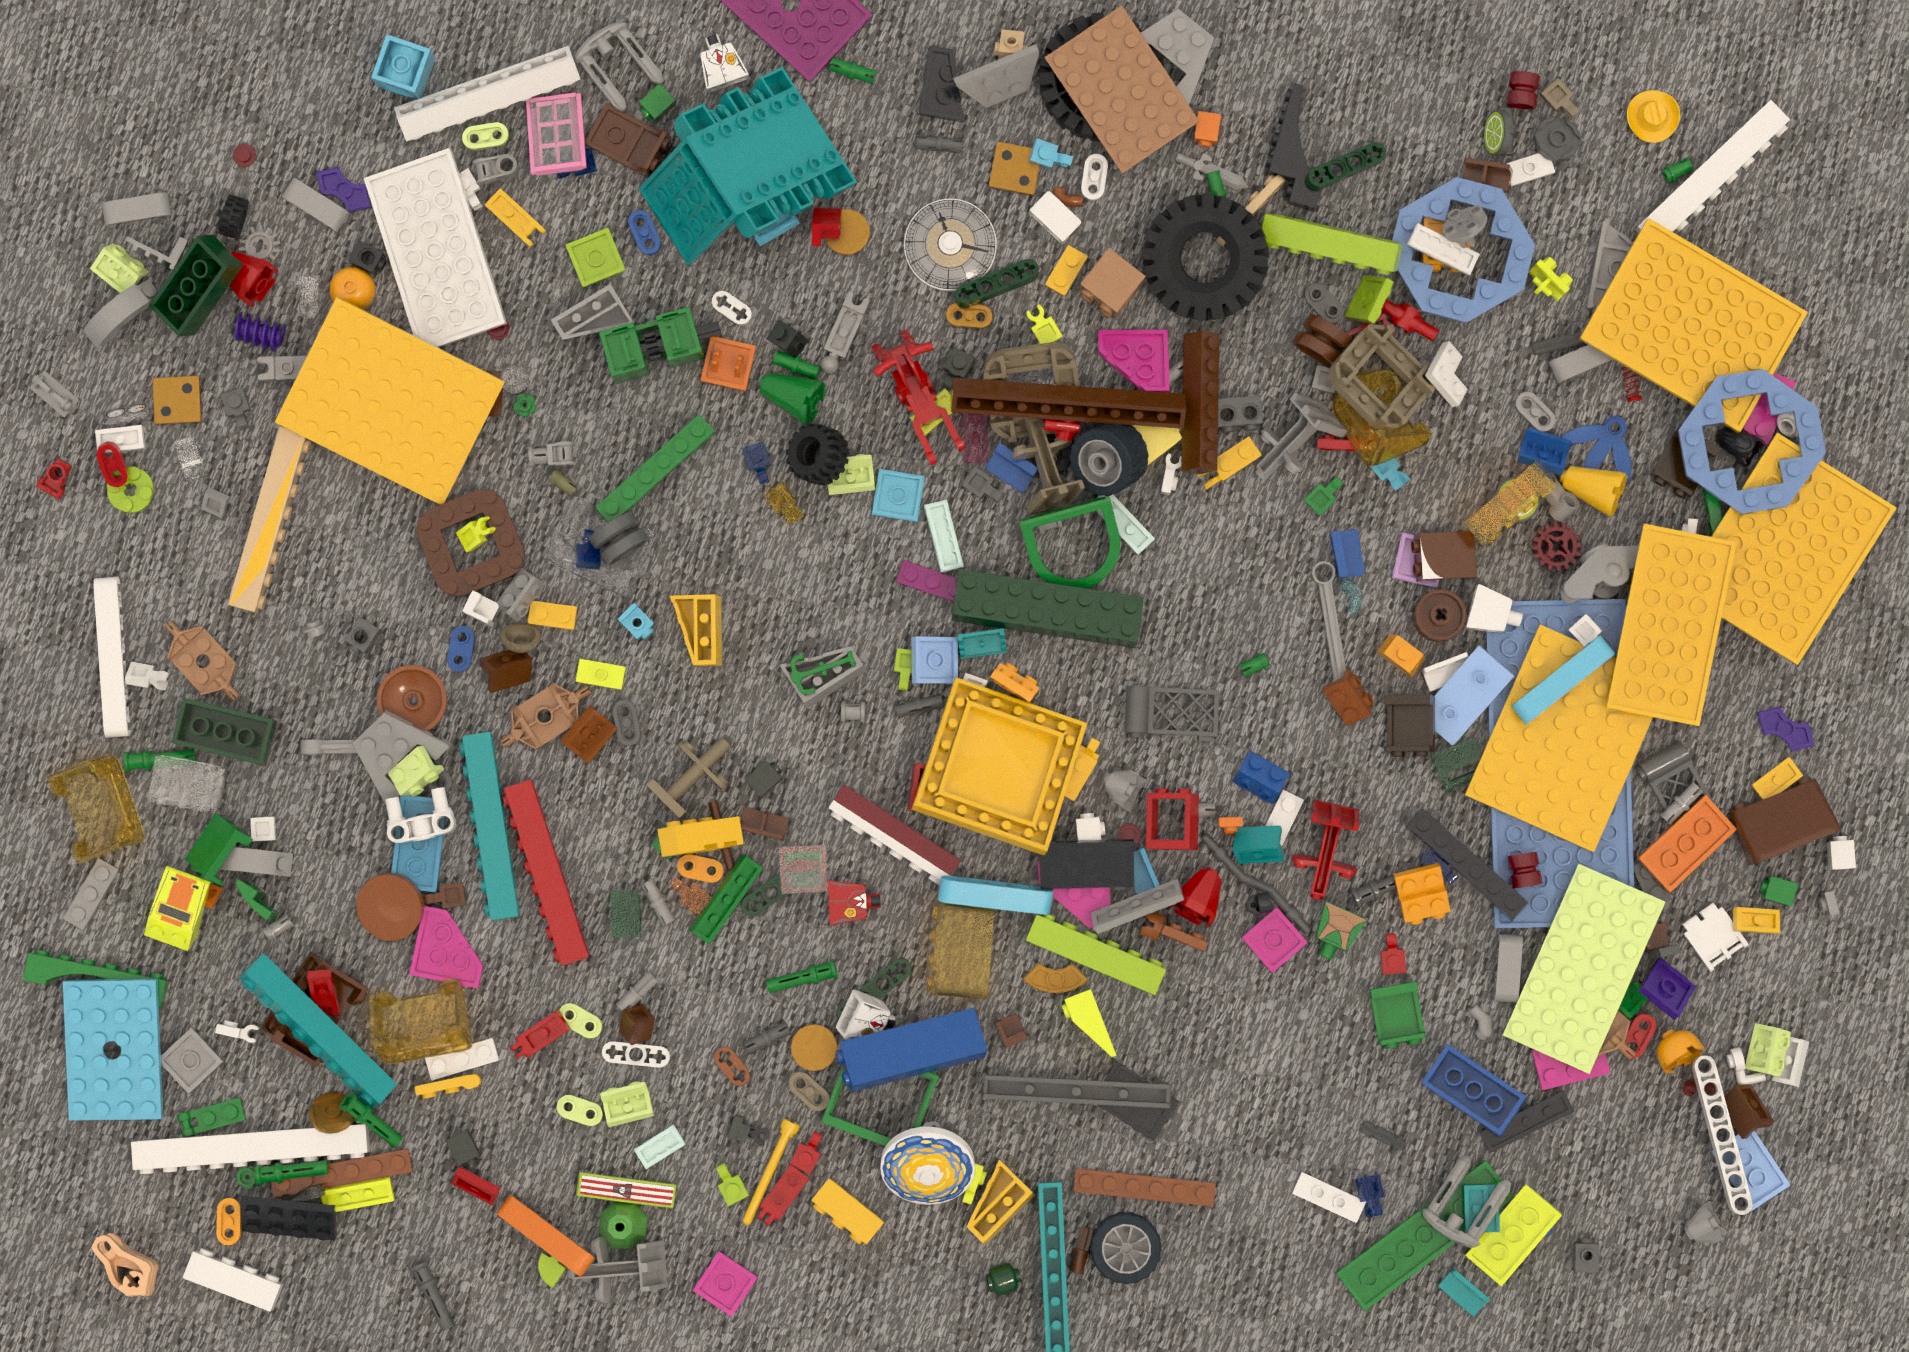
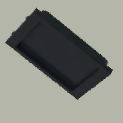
M1117 1061L1104 1079V1081L1150 1083ZM1171 1097L1170 1108L1099 1106L1155 1141L1179 1101Z

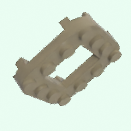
M1371 323L1356 335L1332 363L1327 380L1373 428L1378 430L1380 434L1386 435L1398 430L1407 423L1410 416L1426 397L1434 391L1435 387L1425 376L1430 364L1427 362L1425 365H1422L1391 335L1395 330L1388 324L1384 327ZM1374 352L1406 382V385L1387 407L1356 377V374L1359 372L1358 370Z
M1049 342L1000 349L989 354L984 364V380L1008 381L1007 374L1053 367L1056 385L1080 386L1076 358L1067 344ZM990 415L992 430L999 436L1008 439V442H1017V438L1029 437L1024 417ZM1045 431V433H1046V434H1053V433H1056V431H1054V432Z

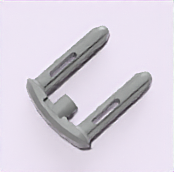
M621 21L610 24L589 37L577 50L574 62L575 64L580 63L591 80L594 81L615 109L625 111L627 108L625 99L591 57L593 51L597 49L603 57L608 56L614 50L608 40L617 37L651 82L659 85L663 83L664 79L661 71L627 29L628 24ZM627 41L631 42V44L635 47V49L642 56V58H640L637 55V53L634 51V49L630 46V44ZM591 68L597 72L605 84H602Z
M1466 1155L1457 1161L1429 1207L1422 1209V1213L1427 1222L1444 1237L1457 1244L1474 1248L1480 1246L1479 1239L1509 1194L1511 1182L1507 1179L1499 1182L1467 1233L1459 1231L1458 1229L1464 1221L1461 1217L1451 1213L1448 1220L1444 1222L1439 1216L1471 1167V1158ZM1491 1208V1210L1489 1211L1488 1215L1486 1216V1218H1485L1484 1221L1482 1222L1481 1226L1478 1227V1226L1480 1225L1481 1221L1483 1220V1218L1485 1217V1215L1487 1214L1488 1210Z

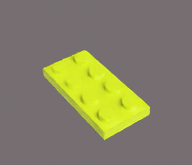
M1525 1184L1499 1215L1500 1232H1485L1479 1239L1480 1246L1471 1248L1465 1256L1502 1287L1563 1214L1528 1184Z

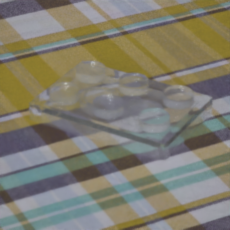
M156 754L147 801L214 814L218 813L226 767Z

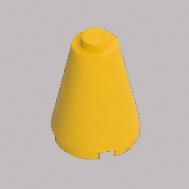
M1570 466L1568 470L1564 469L1560 482L1563 483L1562 487L1566 491L1571 492L1606 516L1613 517L1619 505L1617 502L1620 495H1623L1627 475L1620 471Z

